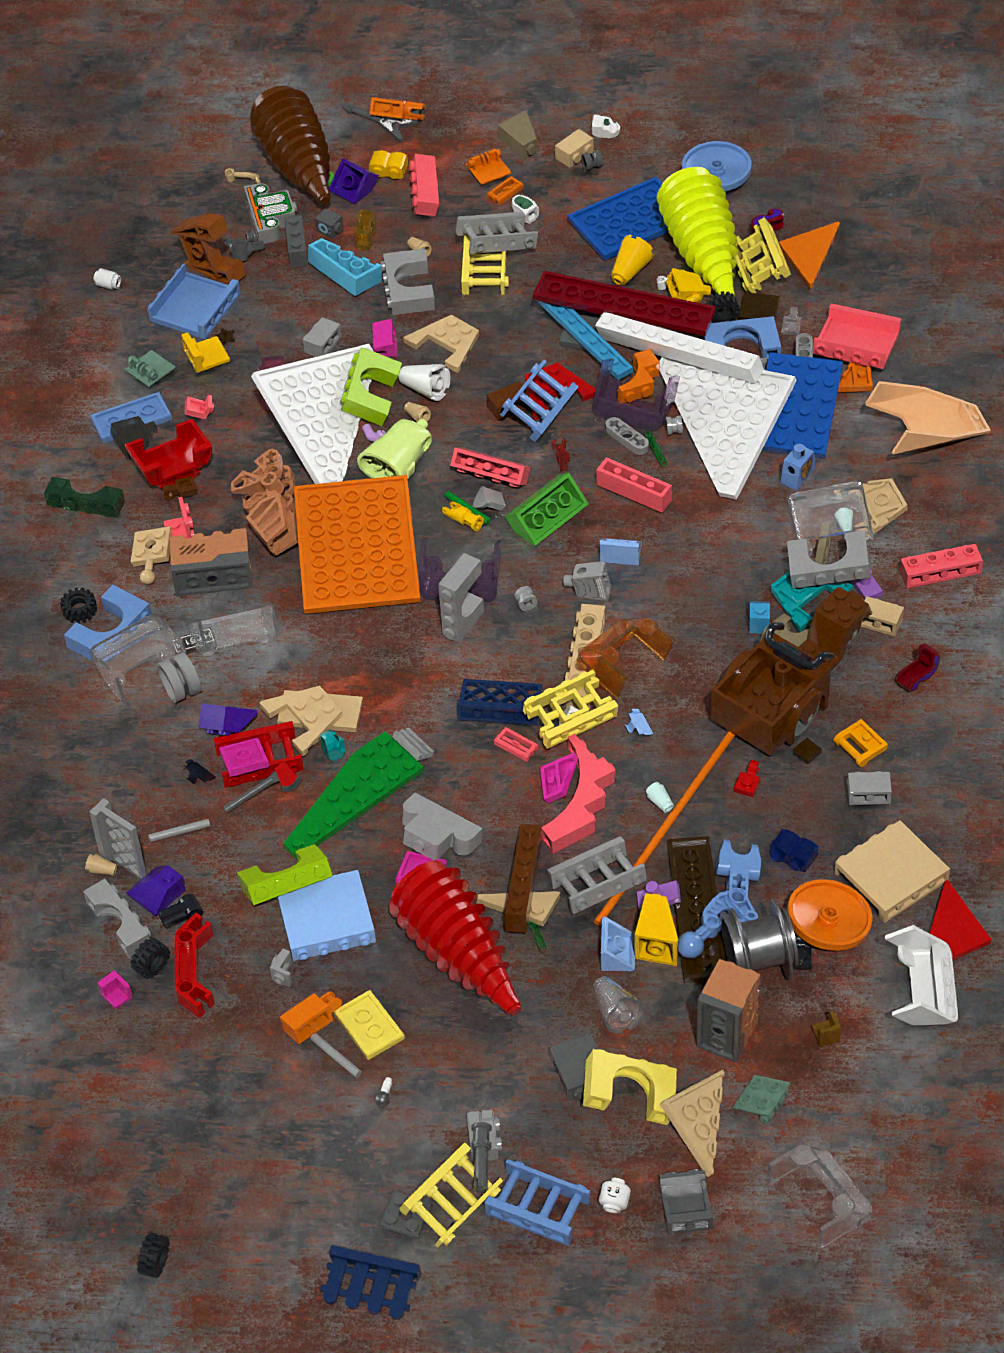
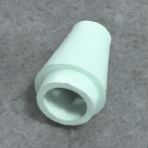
M655 782L647 788V798L663 810L664 813L673 809L674 804L663 784L660 785L659 782Z

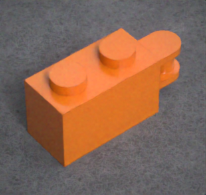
M331 991L320 998L313 993L280 1016L284 1031L294 1041L301 1044L311 1037L312 1034L334 1021L332 1013L341 1007L342 1000L338 997L335 998V994Z

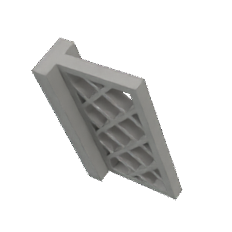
M103 798L89 811L99 854L109 861L113 860L142 879L146 876V870L136 827L113 813L110 802Z

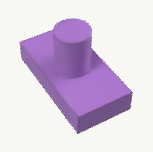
M872 575L871 578L850 580L857 592L864 597V600L866 596L876 599L883 596V590Z
M676 880L658 885L655 881H650L647 883L646 889L637 891L638 909L640 912L645 893L665 896L669 905L681 902L679 884Z

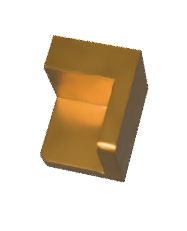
M834 1011L829 1012L828 1021L812 1025V1032L819 1047L840 1042L841 1026Z

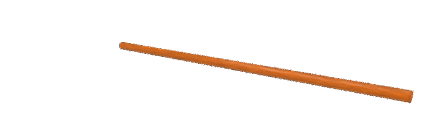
M731 731L727 732L633 867L642 863L645 864L736 734ZM625 891L610 897L595 918L594 923L601 926L602 918L609 915Z

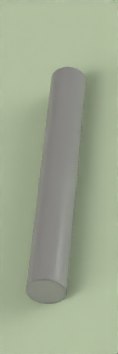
M209 819L152 833L148 835L151 843L210 827Z
M317 1033L312 1034L310 1040L356 1078L361 1075L362 1071Z

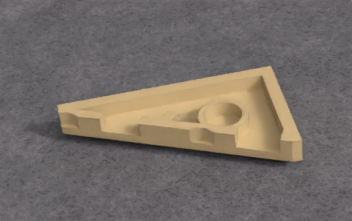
M533 892L528 922L531 920V923L533 921L534 924L543 927L560 899V892ZM508 893L478 894L477 904H483L485 907L505 913Z

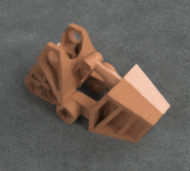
M269 449L254 461L257 466L255 471L249 473L242 470L231 482V491L233 494H246L242 497L243 507L248 512L246 519L267 548L277 556L298 543L295 499L292 496L294 494L295 476L289 466L283 465V459L278 450ZM244 482L243 486L236 488L238 483ZM286 486H290L287 491L283 492Z

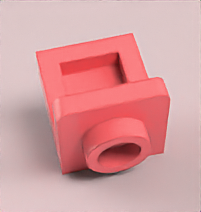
M208 395L205 401L187 396L185 400V415L206 420L208 414L213 412L214 403H212V395Z

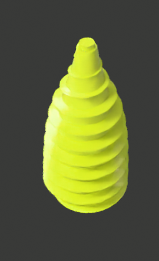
M689 167L679 170L670 175L657 192L656 198L664 223L668 227L669 234L673 237L674 244L679 248L680 255L685 258L686 264L694 270V273L700 275L705 283L712 285V289L716 293L721 294V291H724L726 294L728 291L735 296L733 286L735 274L732 273V270L737 265L736 260H734L738 253L735 247L737 237L733 234L735 225L731 222L732 213L729 211V202L725 199L726 193L722 188V181L719 177L711 175L707 169L702 167Z

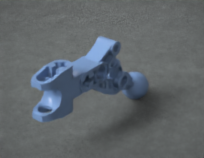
M723 840L716 863V875L727 876L726 892H720L706 906L701 917V927L696 932H685L678 939V951L683 957L696 958L700 956L704 950V941L707 938L717 936L718 931H721V922L718 917L721 912L726 910L728 913L729 909L733 908L740 922L758 918V914L748 899L749 880L758 882L760 875L761 857L758 845L752 844L748 854L740 855L732 850L730 840Z

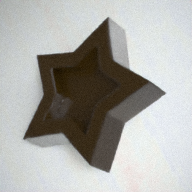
M222 328L221 332L215 335L221 341L222 346L227 342H235L233 338L234 330L227 331Z

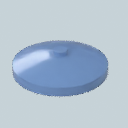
M712 141L699 144L690 149L683 158L682 169L689 167L705 168L711 175L719 177L722 181V188L728 191L739 187L749 178L751 174V159L743 148L735 144Z

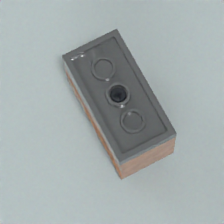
M246 528L234 529L231 533L224 534L222 531H216L209 536L197 533L191 538H185L183 535L169 537L171 573L176 597L253 588Z
M718 960L698 998L697 1048L735 1063L738 1062L748 1043V1038L752 1035L758 1023L757 1010L759 1002L757 999L759 997L760 974L754 970L737 966L733 962Z

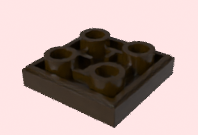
M744 292L738 320L774 316L775 320L780 296Z

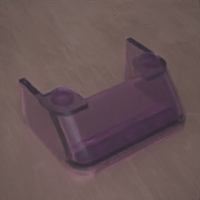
M614 359L603 360L592 405L593 412L600 417L608 419L616 417L627 424L645 429H660L665 422V417H668L674 405L680 376L669 377L666 392H661L657 395L655 404L639 399L623 403L617 401L618 387L622 386V383L618 379L611 377Z
M424 537L421 540L420 593L426 599L440 600L438 584L448 572H443V563L440 558L428 556V537ZM497 540L494 545V559H487L482 563L481 575L468 590L469 593L482 598L484 602L494 600L498 594L501 569V540Z

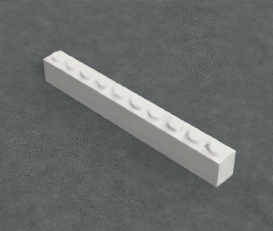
M603 313L595 325L599 335L604 340L641 351L650 349L655 355L752 383H756L764 370L759 355L614 314Z

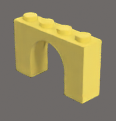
M593 1049L586 1059L583 1106L604 1111L612 1100L613 1079L616 1077H628L638 1082L646 1093V1120L668 1125L670 1119L660 1104L676 1095L677 1069L665 1064L659 1065L643 1059L638 1060L621 1054L617 1055L604 1050Z

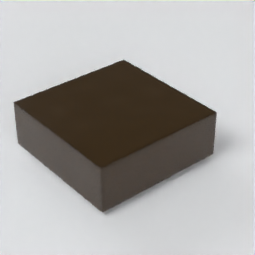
M808 738L804 739L793 749V754L807 765L822 753V749Z

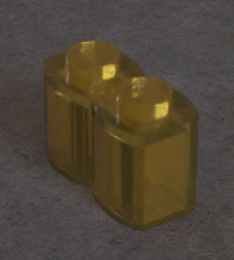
M361 209L357 215L358 222L354 226L355 245L357 249L369 250L373 245V236L376 233L374 210Z

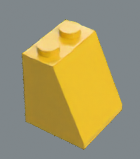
M645 893L635 932V959L677 966L678 937L667 897L659 894Z

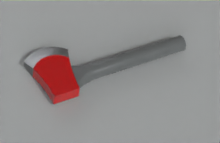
M282 761L273 767L274 771L269 777L223 807L229 813L276 782L280 783L282 792H291L300 785L302 779L289 768L285 761Z

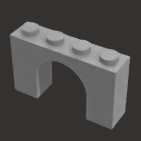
M425 248L383 254L384 261H380L382 265V272H385L383 273V282L387 284L385 285V294L389 296L387 298L388 308L392 309V314L399 315L435 310L432 285L406 287L398 283L404 277L428 273Z
M865 530L845 533L847 544L845 556L838 562L826 565L818 564L810 559L806 538L787 541L792 587L802 588L871 578Z
M463 553L438 584L442 633L446 638L456 642H460L484 612L483 599L468 592L469 588L482 573L481 560L466 553Z

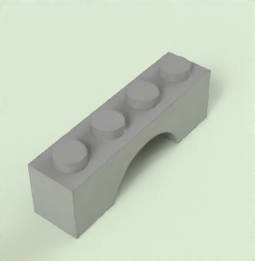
M106 879L84 890L86 903L97 917L109 915L122 921L116 936L119 946L130 959L136 953V948L138 949L139 945L144 943V940H149V937H151L149 929L146 925L142 926L140 924V919L136 912L129 910L130 907L125 898H120L114 884L110 885Z

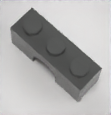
M302 215L284 217L290 268L308 266Z

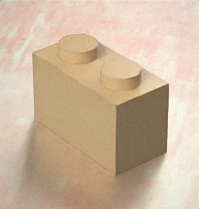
M580 129L576 130L555 145V159L571 168L581 161V154H590L594 151V138Z
M866 596L864 601L869 604L873 614L862 620L861 627L896 636L903 620L904 607Z

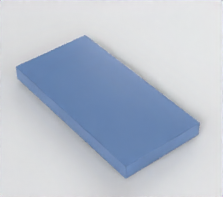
M159 392L90 415L91 421L103 443L172 420V415Z

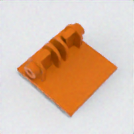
M495 148L488 151V153L484 152L475 157H470V160L467 161L468 163L465 164L481 185L512 174L499 157L501 155L500 150Z

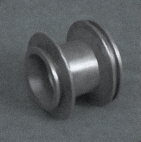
M771 899L769 901L770 916L744 922L739 921L733 908L729 909L728 915L725 911L720 913L721 931L728 961L742 968L754 971L781 965L785 976L789 980L792 978L793 966L798 965L799 959L794 930L785 908L780 910L777 902Z

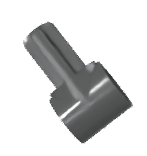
M227 237L224 241V245L229 248L232 257L241 261L248 260V256H251L252 253L262 251L265 248L261 240L249 243L245 239L234 240L231 237Z

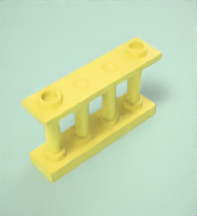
M464 235L461 278L462 295H469L470 287L501 285V295H505V287L509 286V278L506 276L507 251H502V254H470L471 239L468 235ZM475 261H502L501 266H474V264H471ZM474 273H501V278H473L470 275H474Z
M465 1142L399 1208L404 1215L410 1210L413 1213L416 1212L441 1237L435 1244L437 1248L442 1243L447 1246L455 1237L453 1232L487 1197L491 1196L494 1198L501 1191L499 1185L503 1182L501 1178L494 1184L488 1180V1190L477 1199L453 1176L454 1172L452 1169L458 1165L459 1167L462 1166L474 1178V1165L468 1160L469 1157L467 1156L471 1148ZM441 1180L444 1183L447 1181L471 1205V1208L464 1215L437 1190L438 1187L436 1185ZM426 1195L429 1198L432 1197L456 1221L448 1231L422 1206L423 1202L421 1200Z

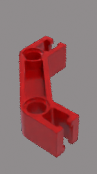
M195 913L175 932V990L178 1002L198 1018H201L205 1011L202 1008V1003L200 1001L196 1002V1000L204 1001L210 1009L215 1003L212 992L199 983L198 950L214 935L211 923L206 921L205 925L202 926V917Z

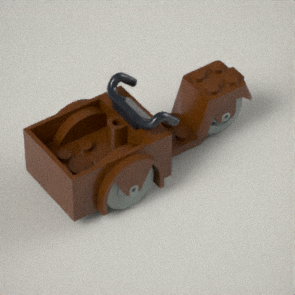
M837 587L816 608L807 640L800 647L774 633L775 630H784L785 625L783 623H771L766 629L765 637L754 648H747L737 655L729 665L722 680L712 689L711 720L770 756L784 742L792 745L794 737L799 736L809 727L819 707L824 710L828 708L831 671L840 663L846 647L851 643L856 634L859 633L862 620L873 614L869 604L864 601V597L852 590L847 592L841 587Z

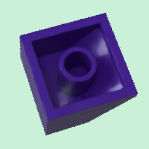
M201 703L199 727L206 728L207 733L230 735L231 732H240L257 715V710Z

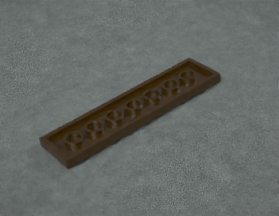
M709 836L668 839L672 881L676 880L680 889L681 902L675 904L679 938L685 932H696L701 927L700 922L704 909L717 896ZM718 931L717 936L707 938L704 941V950L700 956L686 958L681 955L685 983L707 982L718 960L726 961L722 931Z

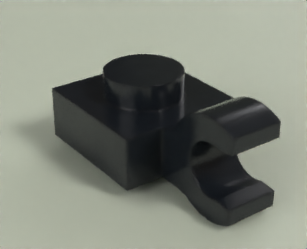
M796 934L799 963L797 966H793V970H811V947H805V941Z

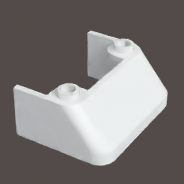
M914 925L885 935V940L898 946V959L910 968L913 1003L905 1005L904 1008L892 1011V1016L910 1025H941L956 1022L958 1020L952 953L949 945Z

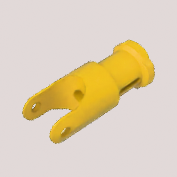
M452 501L450 503L451 509L442 507L444 515L462 525H468L475 532L479 531L484 523V517L473 514L470 509Z

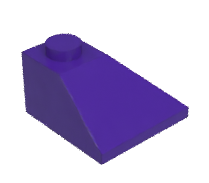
M342 158L329 190L357 204L373 190L379 175Z
M165 865L156 866L126 893L135 902L157 917L158 911L167 908L186 889L183 876L170 866Z

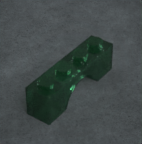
M51 477L44 492L47 506L118 518L125 503L123 489L104 486L95 493L81 494L71 488L69 479Z

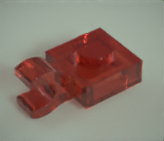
M562 438V444H556L555 440H552V448L556 453L560 472L567 471L570 455L568 451H565L566 439Z

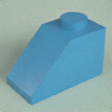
M750 601L749 633L762 634L765 628L770 625V602Z

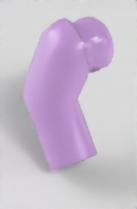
M365 424L362 427L367 440L375 442L385 434L383 430H378L375 433L370 424Z

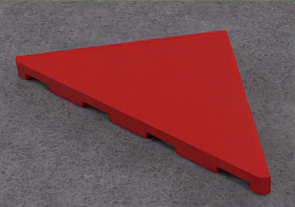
M946 880L929 934L945 941L949 945L952 961L991 944L992 939L949 880Z

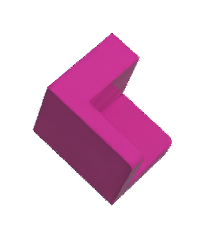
M115 970L97 982L100 994L114 1009H118L133 998L130 985Z

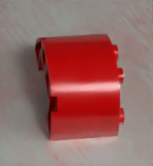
M193 419L176 425V439L145 451L142 438L125 444L126 451L151 485H157L163 489L165 485H173L176 479L192 476L194 479L201 473V467L204 464H208L212 454V445Z

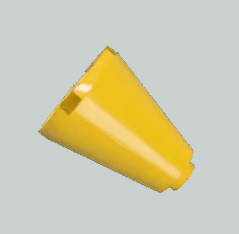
M627 235L622 240L611 273L615 284H627L653 259L655 253L652 254L651 252L653 248L642 238L636 237L634 239L631 238L632 235Z

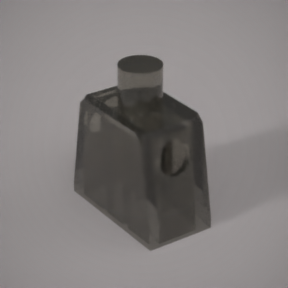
M139 416L111 423L110 434L127 460L131 459L126 451L125 444L142 438L144 449L151 445V434L158 431L154 421L144 424Z

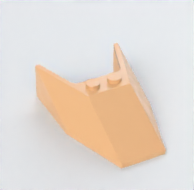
M879 381L865 402L868 407L901 418L906 425L907 430L893 449V455L987 434L991 431L977 405L922 386Z

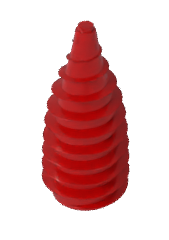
M433 860L411 870L397 883L391 894L389 911L393 917L397 918L398 925L406 930L407 936L411 940L416 941V946L419 950L426 952L428 960L436 962L440 971L449 973V978L452 981L462 982V986L466 990L477 989L479 996L488 997L493 1004H497L507 1014H511V1016L518 1014L522 1007L516 995L517 993H515L512 986V978H509L506 971L509 967V962H502L501 959L506 948L503 945L495 946L500 938V933L496 930L490 931L493 919L491 917H483L486 908L483 904H476L478 899L477 893L468 891L469 882L465 879H460V869L456 867L446 868L441 861Z

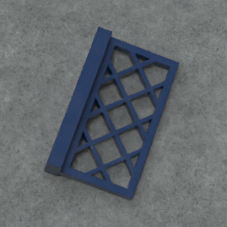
M463 679L460 699L457 703L458 720L537 725L538 715L529 719L527 714L525 715L523 712V706L529 697L542 694L543 684ZM467 686H474L477 689L470 691ZM496 688L497 690L489 692L487 689ZM515 689L516 692L510 694L507 690ZM529 690L537 691L532 695L527 693ZM483 692L486 696L479 699L476 695ZM501 693L506 696L500 700L496 697ZM523 695L525 699L518 701L516 697Z

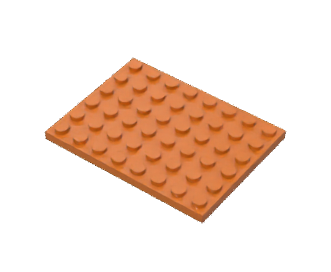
M407 475L294 486L304 614L421 602Z

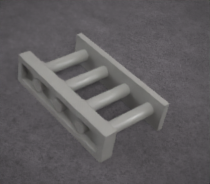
M524 212L457 217L456 234L458 236L468 235L470 237V254L536 248L538 238L537 231L526 232L524 229L526 216Z
M621 836L547 869L551 887L555 889L562 885L570 895L569 903L572 914L647 881L643 863L633 867L625 857L627 856L625 841ZM618 860L626 871L615 876L607 864ZM600 869L607 880L597 884L589 873ZM581 877L589 888L578 893L570 881Z

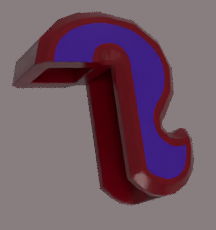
M775 208L770 209L768 215L755 216L750 223V236L756 232L754 226H760L758 220L763 217L769 222L774 231L783 228L784 211Z
M926 643L919 645V657L902 669L896 677V682L909 692L917 690L919 683L930 679L938 668L940 653Z

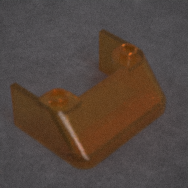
M650 618L620 619L584 647L577 656V663L586 672L594 670L596 673L595 677L599 679V683L616 698L620 696L628 679L626 675L614 666L619 660L617 648L635 635L659 657L665 660L675 641L672 636Z

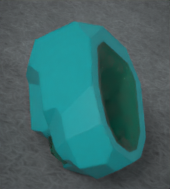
M325 731L320 734V744L326 758L331 761L342 758L346 752L344 739L333 731Z

